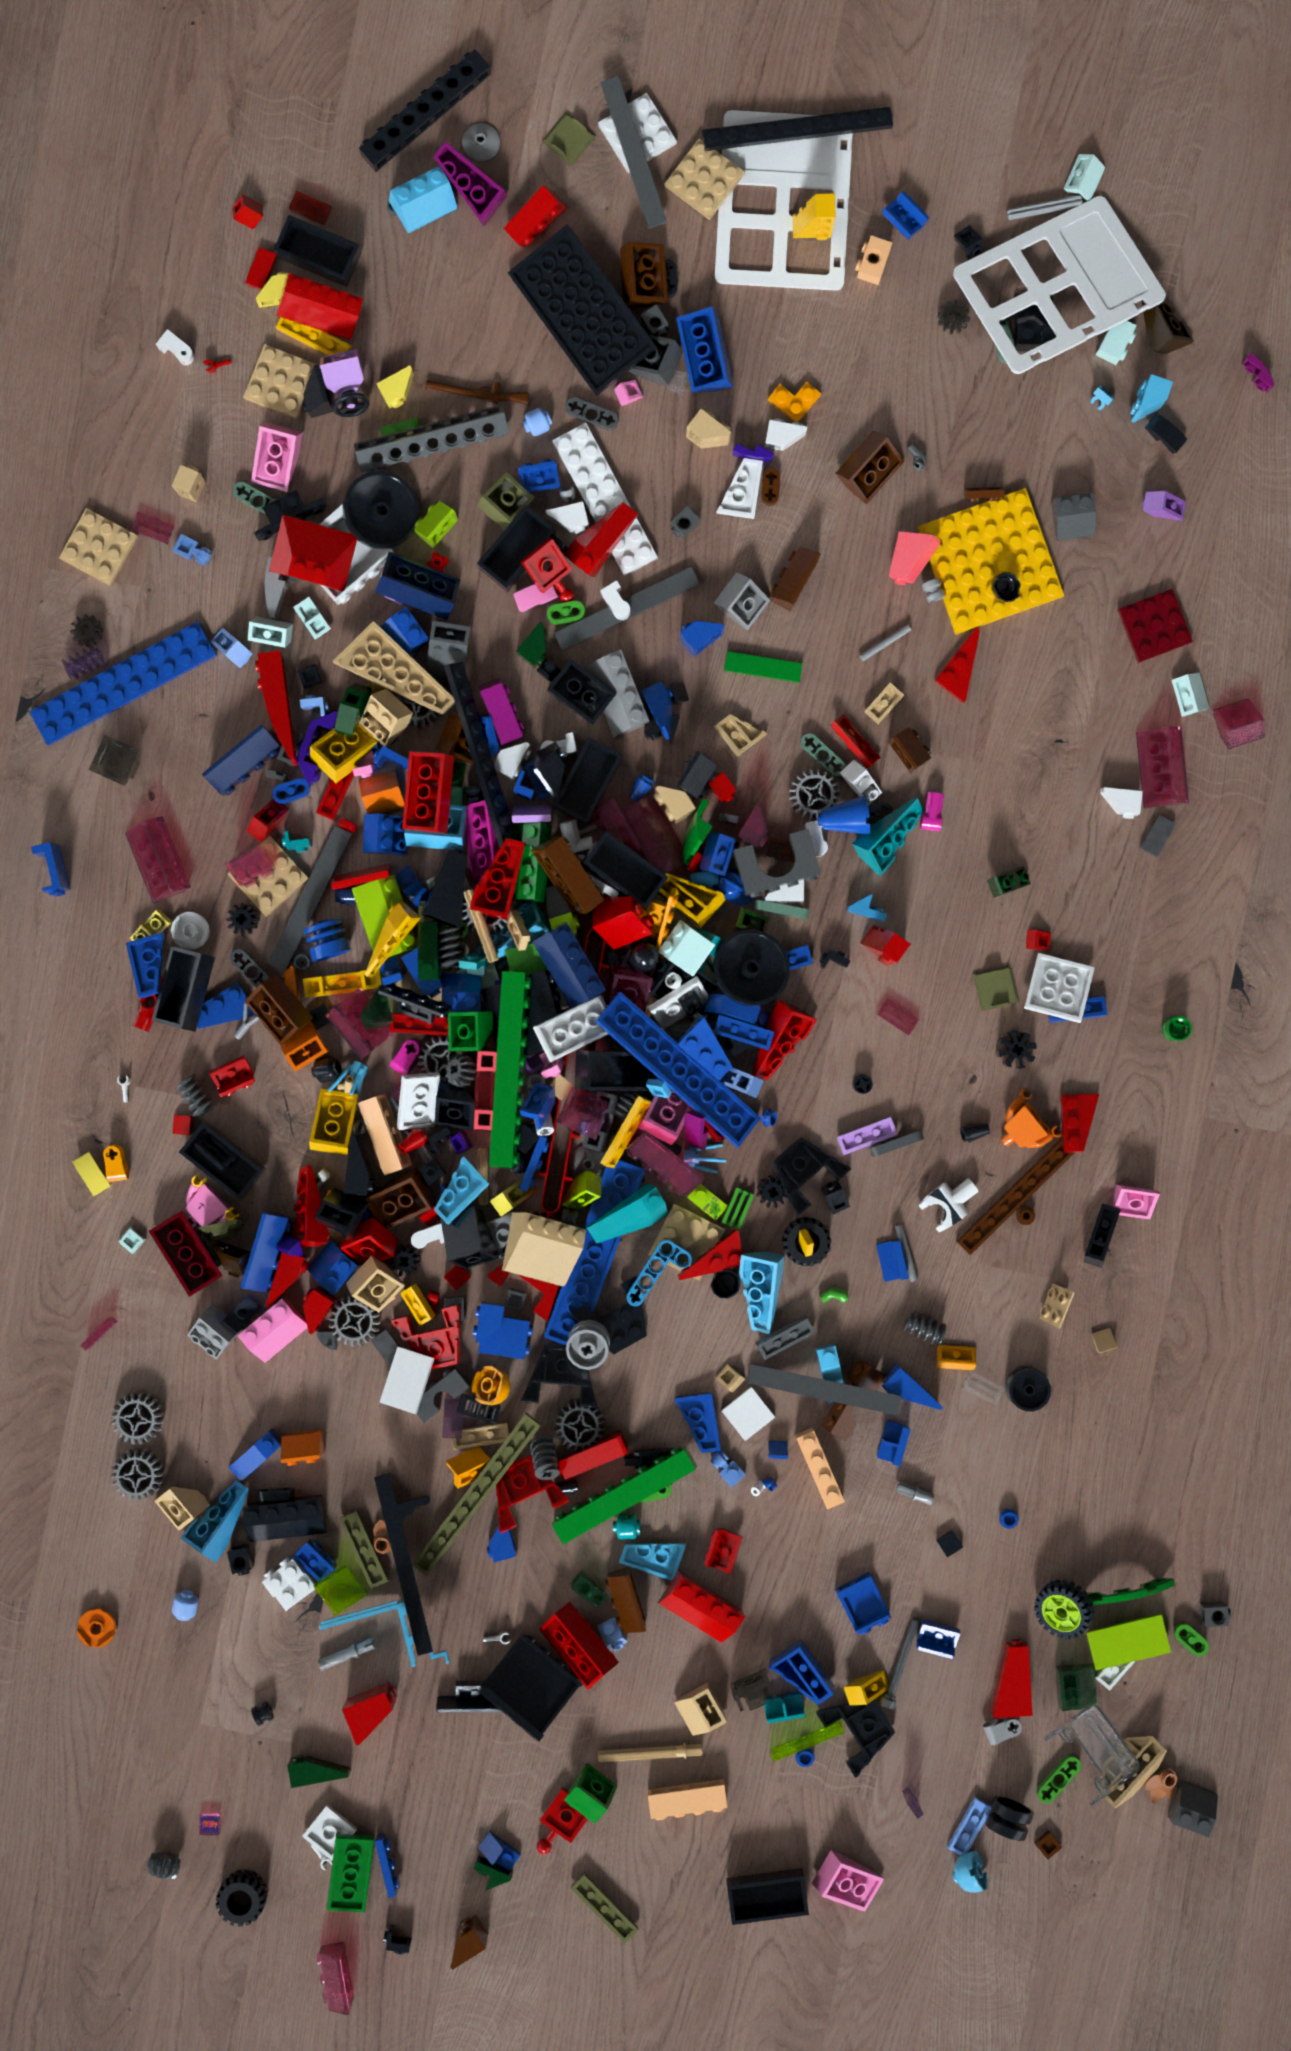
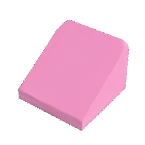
M635 379L622 382L614 389L621 406L643 397Z

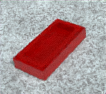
M260 247L258 248L245 281L246 285L259 290L263 289L269 280L277 256L275 253Z

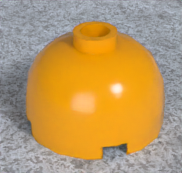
M485 1366L481 1372L478 1371L475 1374L472 1382V1392L475 1393L477 1397L475 1399L479 1403L497 1405L508 1397L511 1389L510 1379L505 1371L494 1366Z

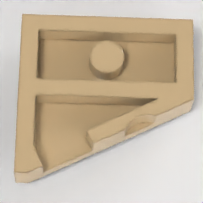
M731 714L714 726L737 757L767 735L765 731H760Z

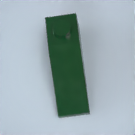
M438 922L418 923V980L420 981L440 980Z
M297 1755L292 1757L287 1764L291 1788L348 1778L351 1772L350 1767L311 1756L303 1757V1755Z

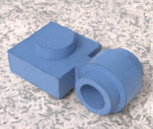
M183 534L180 535L172 550L174 553L190 561L195 555V561L203 566L209 563L212 557L210 550L205 547L197 549L199 543Z
M723 1450L717 1451L712 1455L710 1461L717 1469L719 1467L722 1468L719 1474L732 1488L746 1473L733 1459L728 1463L729 1457Z

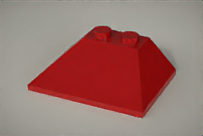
M283 515L269 572L294 577L343 592L357 539L350 533Z

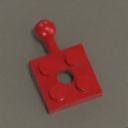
M552 538L547 539L520 561L540 592L545 593L555 585L559 591L561 602H570L574 599L573 591L565 588L560 580L573 569ZM549 560L550 568L544 571L543 564Z
M563 1787L540 1817V1821L552 1829L546 1838L540 1839L537 1843V1851L542 1855H546L551 1851V1843L558 1834L572 1843L588 1820L583 1814L564 1801L568 1791ZM563 1811H570L572 1817L568 1820L563 1819L561 1813Z

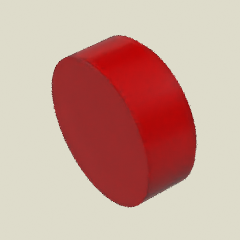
M340 818L337 824L340 828L351 833H355L358 827L352 821Z

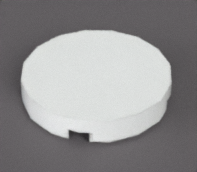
M190 911L180 914L174 919L171 926V934L178 946L193 950L200 948L206 943L209 938L210 928L207 920L202 915Z

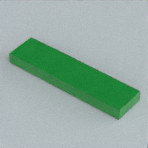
M727 651L724 671L800 683L803 664Z

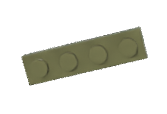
M358 1510L340 1517L339 1521L370 1589L388 1582L389 1578L373 1547V1543Z
M585 1872L571 1885V1889L624 1944L638 1931V1926Z

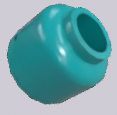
M619 1514L617 1521H613V1532L617 1533L619 1539H635L637 1534L640 1535L641 1520L637 1519L635 1514Z

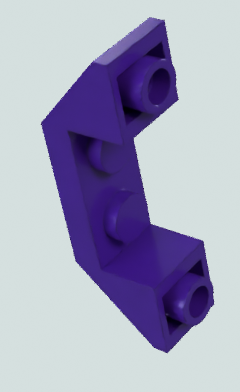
M336 711L310 722L297 754L300 768L307 783L311 786H314L315 782L318 783L321 772H319L320 768L307 762L310 759V746L319 740L321 735L320 728L328 731L335 728L338 714Z

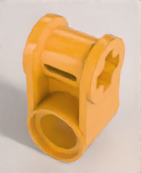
M119 1144L108 1146L103 1152L108 1182L129 1179V1169L126 1163L124 1148ZM111 1152H117V1155H111Z

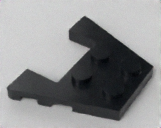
M802 1137L772 1162L797 1217L812 1205L798 1189L818 1171L825 1167L839 1181L851 1170L848 1165H843L837 1161L838 1159L828 1156L820 1148Z
M637 1276L620 1284L626 1297ZM638 1285L635 1286L638 1287V1291L636 1292V1294L631 1293L633 1301H635V1299H640V1290ZM626 1303L596 1320L609 1331L611 1339L609 1352L613 1355L647 1336L642 1304L632 1306ZM583 1304L570 1312L579 1322L584 1320L595 1321L587 1304Z
M545 1345L521 1402L539 1404L541 1384L581 1387L579 1407L597 1408L589 1370L580 1369L573 1365L567 1357L566 1347Z
M876 1699L867 1705H849V1703L816 1711L825 1728L843 1718L862 1749L861 1752L846 1760V1764L855 1778L860 1775L862 1769L871 1762L873 1756L882 1749L895 1733Z

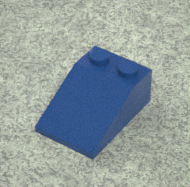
M406 606L380 626L410 656L429 643V638Z
M897 1363L885 1374L882 1387L887 1393L899 1395L904 1400L938 1410L943 1408L932 1395Z

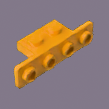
M675 888L672 889L667 903L653 899L647 907L646 912L654 919L653 934L649 936L658 939L656 945L658 951L663 945V940L667 939L670 931L667 925L668 923L671 924L674 913L671 912L672 907L675 908L678 896H675L677 890Z

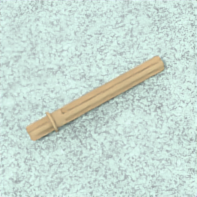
M683 1743V1745L599 1750L598 1761L614 1762L684 1757L686 1759V1757L702 1756L703 1747L702 1744L686 1745Z

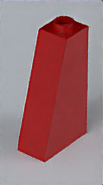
M621 1430L600 1439L597 1444L593 1442L591 1447L587 1445L584 1450L580 1448L577 1452L574 1451L559 1458L557 1470H559V1475H563L566 1480L628 1454L629 1447Z
M1013 1639L1011 1642L1006 1643L991 1707V1713L994 1718L1033 1716L1029 1646L1022 1639Z

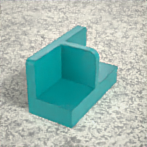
M801 1692L763 1698L768 1724L805 1717Z

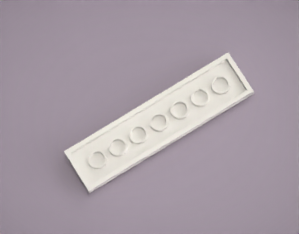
M586 423L552 440L595 523L622 502L631 508ZM636 517L612 552L623 576L658 559Z

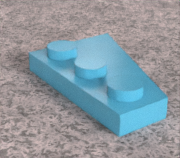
M464 1156L460 1160L461 1163L457 1171L453 1173L449 1186L444 1190L434 1209L448 1225L490 1184Z
M625 1543L619 1563L672 1581L677 1573L686 1543Z

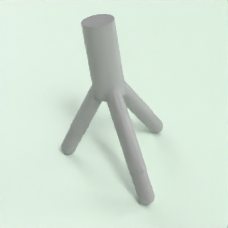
M244 1003L243 1024L234 1034L239 1040L249 1027L258 1022L260 1018L256 1016L249 1022L247 1021L248 1005Z

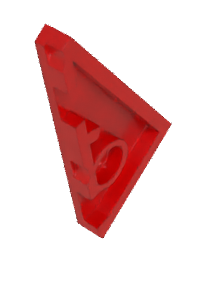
M977 627L935 679L936 683L962 703L967 698L980 630Z
M732 1230L728 1237L718 1241L713 1248H709L699 1256L695 1263L684 1268L677 1275L678 1279L684 1280L723 1271L724 1269L740 1267L742 1251L739 1230Z

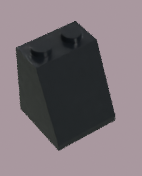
M467 1206L449 1225L440 1218L448 1262L466 1270L499 1259L482 1210L475 1206Z

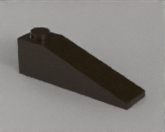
M1164 301L1143 311L1151 348L1157 353L1168 354L1192 344L1194 340L1184 322H1178L1173 315L1175 312L1174 308Z
M219 1240L214 1241L213 1247L224 1270L229 1271V1275L237 1278L243 1276L251 1252Z

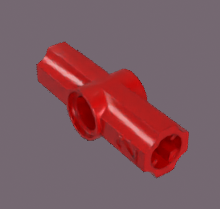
M161 975V978H160V986H161L162 979H163V976H162V975ZM158 994L141 998V1006L132 1026L146 1032L150 1031ZM154 998L155 1004L149 1007V1000Z

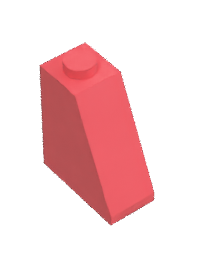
M899 531L889 577L898 585L914 583L939 547L941 540L931 534Z

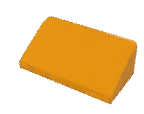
M937 1345L936 1368L975 1369L976 1347Z

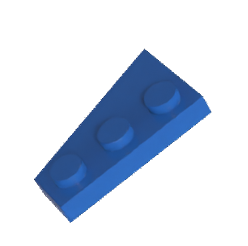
M163 932L126 943L137 994L140 999L159 993L165 935Z

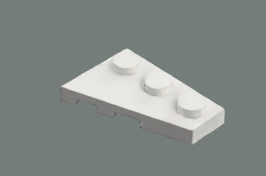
M743 459L716 512L717 514L754 519L763 461Z

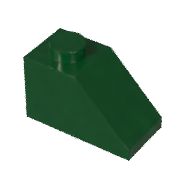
M542 622L537 624L516 650V654L533 668L537 665L540 667L546 659L545 633Z

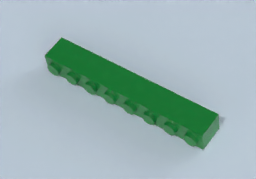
M675 1447L670 1451V1455L666 1457L663 1455L659 1456L653 1461L654 1464L648 1467L647 1465L640 1467L633 1476L628 1474L621 1478V1482L614 1486L612 1483L605 1487L603 1493L599 1495L594 1493L587 1498V1502L583 1504L580 1502L576 1503L570 1508L571 1511L567 1513L563 1511L554 1517L555 1520L552 1523V1527L562 1544H566L695 1471L697 1464L687 1447Z

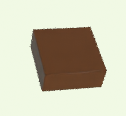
M1049 1830L1034 1842L1047 1859H1050L1062 1848V1845Z

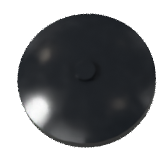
M372 471L357 478L347 489L343 500V517L348 530L359 542L374 549H390L405 542L415 531V524L419 520V504L413 489L401 477L386 471Z
M748 929L738 931L722 942L714 957L713 972L717 985L729 999L744 1006H760L771 1002L784 990L789 979L790 964L783 946L773 936L763 931Z

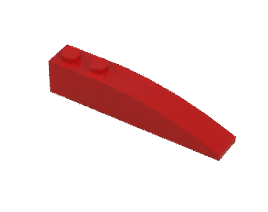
M280 650L258 653V661H255L257 672H260V679H257L259 690L263 692L267 712L281 745L293 765H298L284 657Z

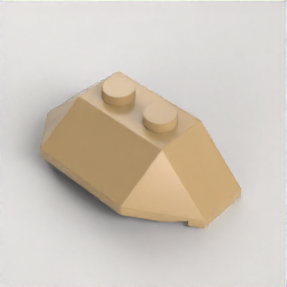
M1153 1736L1127 1737L1101 1766L1100 1794L1114 1808H1117L1134 1796L1147 1779L1159 1768L1167 1750Z

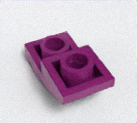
M1251 352L1242 365L1245 366L1249 373L1257 375L1252 381L1255 383V386L1259 390L1268 393L1275 385L1265 365Z
M688 1111L685 1113L687 1142L689 1145L704 1151L706 1150L708 1132L704 1131L705 1116Z

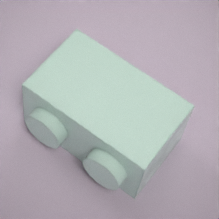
M1125 321L1109 329L1096 356L1114 365L1119 360L1123 361L1128 352L1125 349L1127 344H1132L1137 334L1134 332L1137 325Z
M256 616L249 621L248 640L285 648L292 640L293 623Z

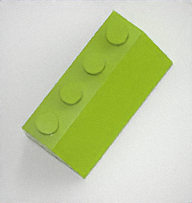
M394 875L352 888L372 951L375 949L386 918L390 914V908L395 903H404ZM413 929L389 957L409 953L418 947Z

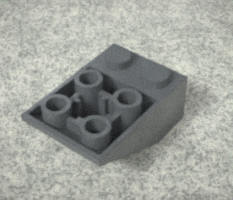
M432 621L426 672L439 684L450 685L444 668L445 665L463 662L466 670L472 636L470 626Z

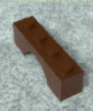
M860 1359L845 1384L877 1391L886 1375L876 1367ZM834 1402L821 1426L831 1434L847 1441L856 1427L852 1415L854 1406Z

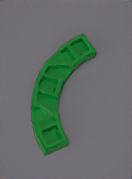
M1156 1578L1140 1584L1139 1589L1131 1590L1129 1587L1113 1590V1594L1108 1595L1101 1592H1089L1086 1598L1091 1597L1092 1602L1090 1604L1093 1605L1128 1601L1167 1590L1175 1586V1582L1172 1578Z

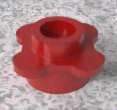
M435 551L432 553L431 560L427 562V567L443 573L446 565L449 563V559Z

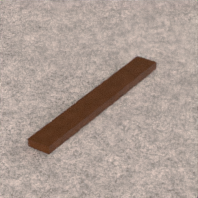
M1063 1138L1044 1154L956 1241L969 1255L986 1241L1074 1154L1063 1153Z

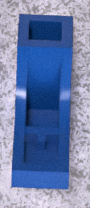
M709 994L704 1010L705 1013L716 1018L722 1015L766 1029L769 1016L771 1015L762 1010L761 1006H744L721 994Z

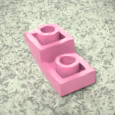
M534 584L513 594L520 612H525L538 604L543 605L558 597L554 585L545 593L540 592Z

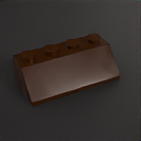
M555 836L531 849L573 914H587L604 901L600 888L593 884L590 873L582 867L579 856L572 852L570 849L571 845L565 837Z

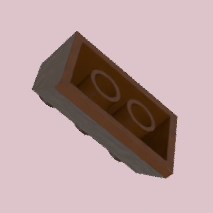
M631 241L626 243L620 249L623 301L629 307H646L668 302L664 244Z
M873 430L835 474L845 487L867 504L904 463V460L887 436Z
M799 547L797 552L793 550L788 559L791 563L788 568L784 567L779 575L781 578L779 584H774L769 593L772 595L770 601L791 611L816 567L821 553Z
M277 974L262 982L244 1001L253 1013L260 1017L259 1020L281 1046L313 1019L308 1010L305 1009Z
M630 1567L607 1573L608 1579L605 1580L607 1590L611 1591L613 1598H610L613 1610L617 1609L619 1616L616 1617L618 1627L623 1628L624 1633L645 1632L646 1619Z

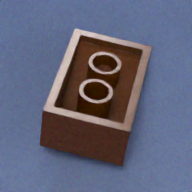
M416 1167L399 1175L363 1200L370 1202L369 1210L375 1219L388 1229L432 1209L436 1197Z

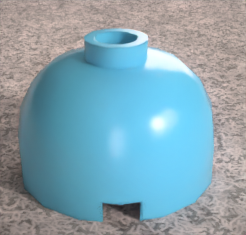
M977 1851L961 1855L956 1860L952 1873L955 1883H958L963 1890L971 1893L981 1892L988 1887L987 1872L983 1873L981 1866L985 1865Z

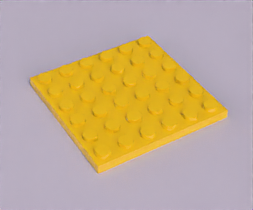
M1026 488L1007 494L1004 498H999V501H987L917 527L919 533L935 535L941 540L929 563L935 579L939 578L941 581V590L945 592L946 597H943V602L955 635L1064 597ZM1001 572L1013 573L1021 584L1019 589L1020 596L1013 602H1002L993 595L991 590L992 581Z

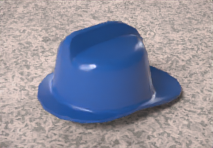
M727 868L725 876L718 875V886L713 887L714 891L722 892L726 900L738 906H744L752 902L754 898H751L750 895L745 896L737 870Z

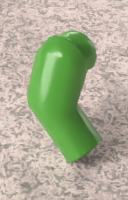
M835 1286L819 1295L824 1303L831 1298L838 1299L842 1303L849 1299L848 1292L845 1289Z

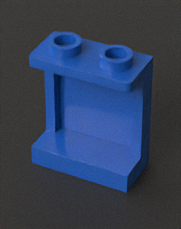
M382 746L381 749L378 748L373 756V759H375L374 763L381 769L386 760H389L408 770V759L385 746Z
M51 842L32 846L31 849L34 855L42 858L46 857L52 882L51 886L43 887L42 892L54 895V897L65 895V891L70 890L60 846Z
M503 1316L502 1325L480 1342L478 1353L524 1360L525 1355H529L531 1344L527 1343L528 1336H532L534 1325L530 1324L531 1319L523 1320Z
M869 1572L835 1588L836 1594L856 1634H866L871 1631L872 1627L876 1625L882 1626L891 1618Z

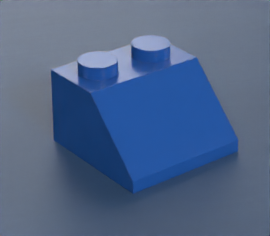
M694 621L692 624L688 622L681 628L680 641L690 654L695 657L724 634L725 626L719 623Z
M443 974L442 1001L452 1006L451 1012H482V976L473 974Z
M331 1239L308 1266L307 1270L323 1288L332 1295H335L360 1264L340 1249V1246Z

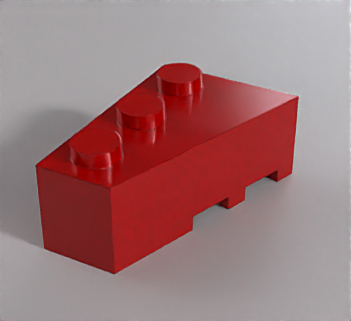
M542 185L503 229L519 246H529L537 235L569 207L553 190Z
M873 925L860 944L879 956L877 960L887 966L898 963L911 944L895 932L887 929L883 932V928Z

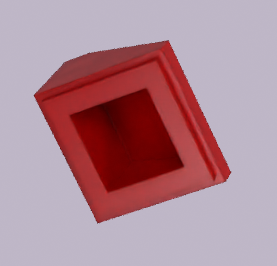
M695 853L687 866L689 872L703 871L699 869L702 859L701 854Z
M1028 930L1026 949L1049 951L1051 932Z
M174 1115L172 1134L192 1135L194 1116Z
M436 1205L422 1213L419 1217L428 1227L441 1218L434 1211Z
M456 1265L443 1276L455 1291L471 1278L465 1269Z

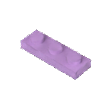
M888 1117L837 1136V1140L843 1155H846L898 1134L892 1118Z

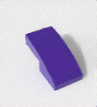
M737 443L733 449V455L741 459L748 458L772 462L774 458L773 452L758 445L754 452Z

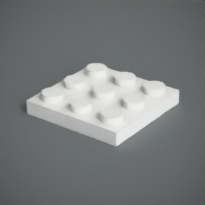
M647 93L628 104L647 162L677 144V140ZM611 115L598 122V126L629 174L630 172Z
M1038 953L1024 1008L1081 1023L1095 967Z

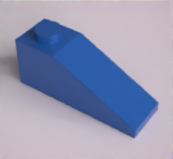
M660 681L642 690L641 694L665 739L668 740L670 739L673 704L670 698L673 695L669 687L665 688Z
M270 1429L228 1468L242 1482L281 1447V1438L273 1429Z

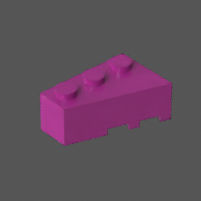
M499 677L479 685V690L492 718L501 745L523 737L521 731L524 730L520 719L516 720L514 713H517L514 702H509L507 696L510 695L507 684L502 685Z

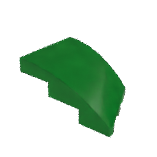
M704 798L692 816L685 834L683 864L688 866L713 827L700 818L709 804Z

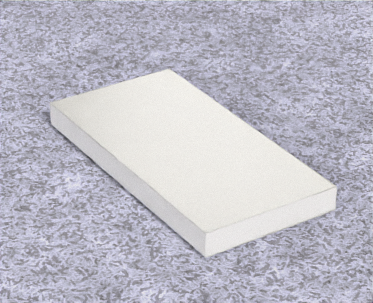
M602 995L533 1027L549 1062L608 1034L595 1022L607 1006Z

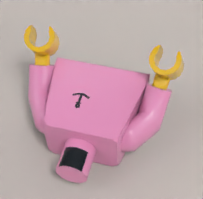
M197 1173L192 1178L185 1209L190 1214L187 1219L193 1228L198 1223L201 1226L231 1221L239 1217V1214L235 1216L232 1213L234 1207L231 1208L208 1183L203 1184L206 1178L200 1180L198 1178L200 1173Z

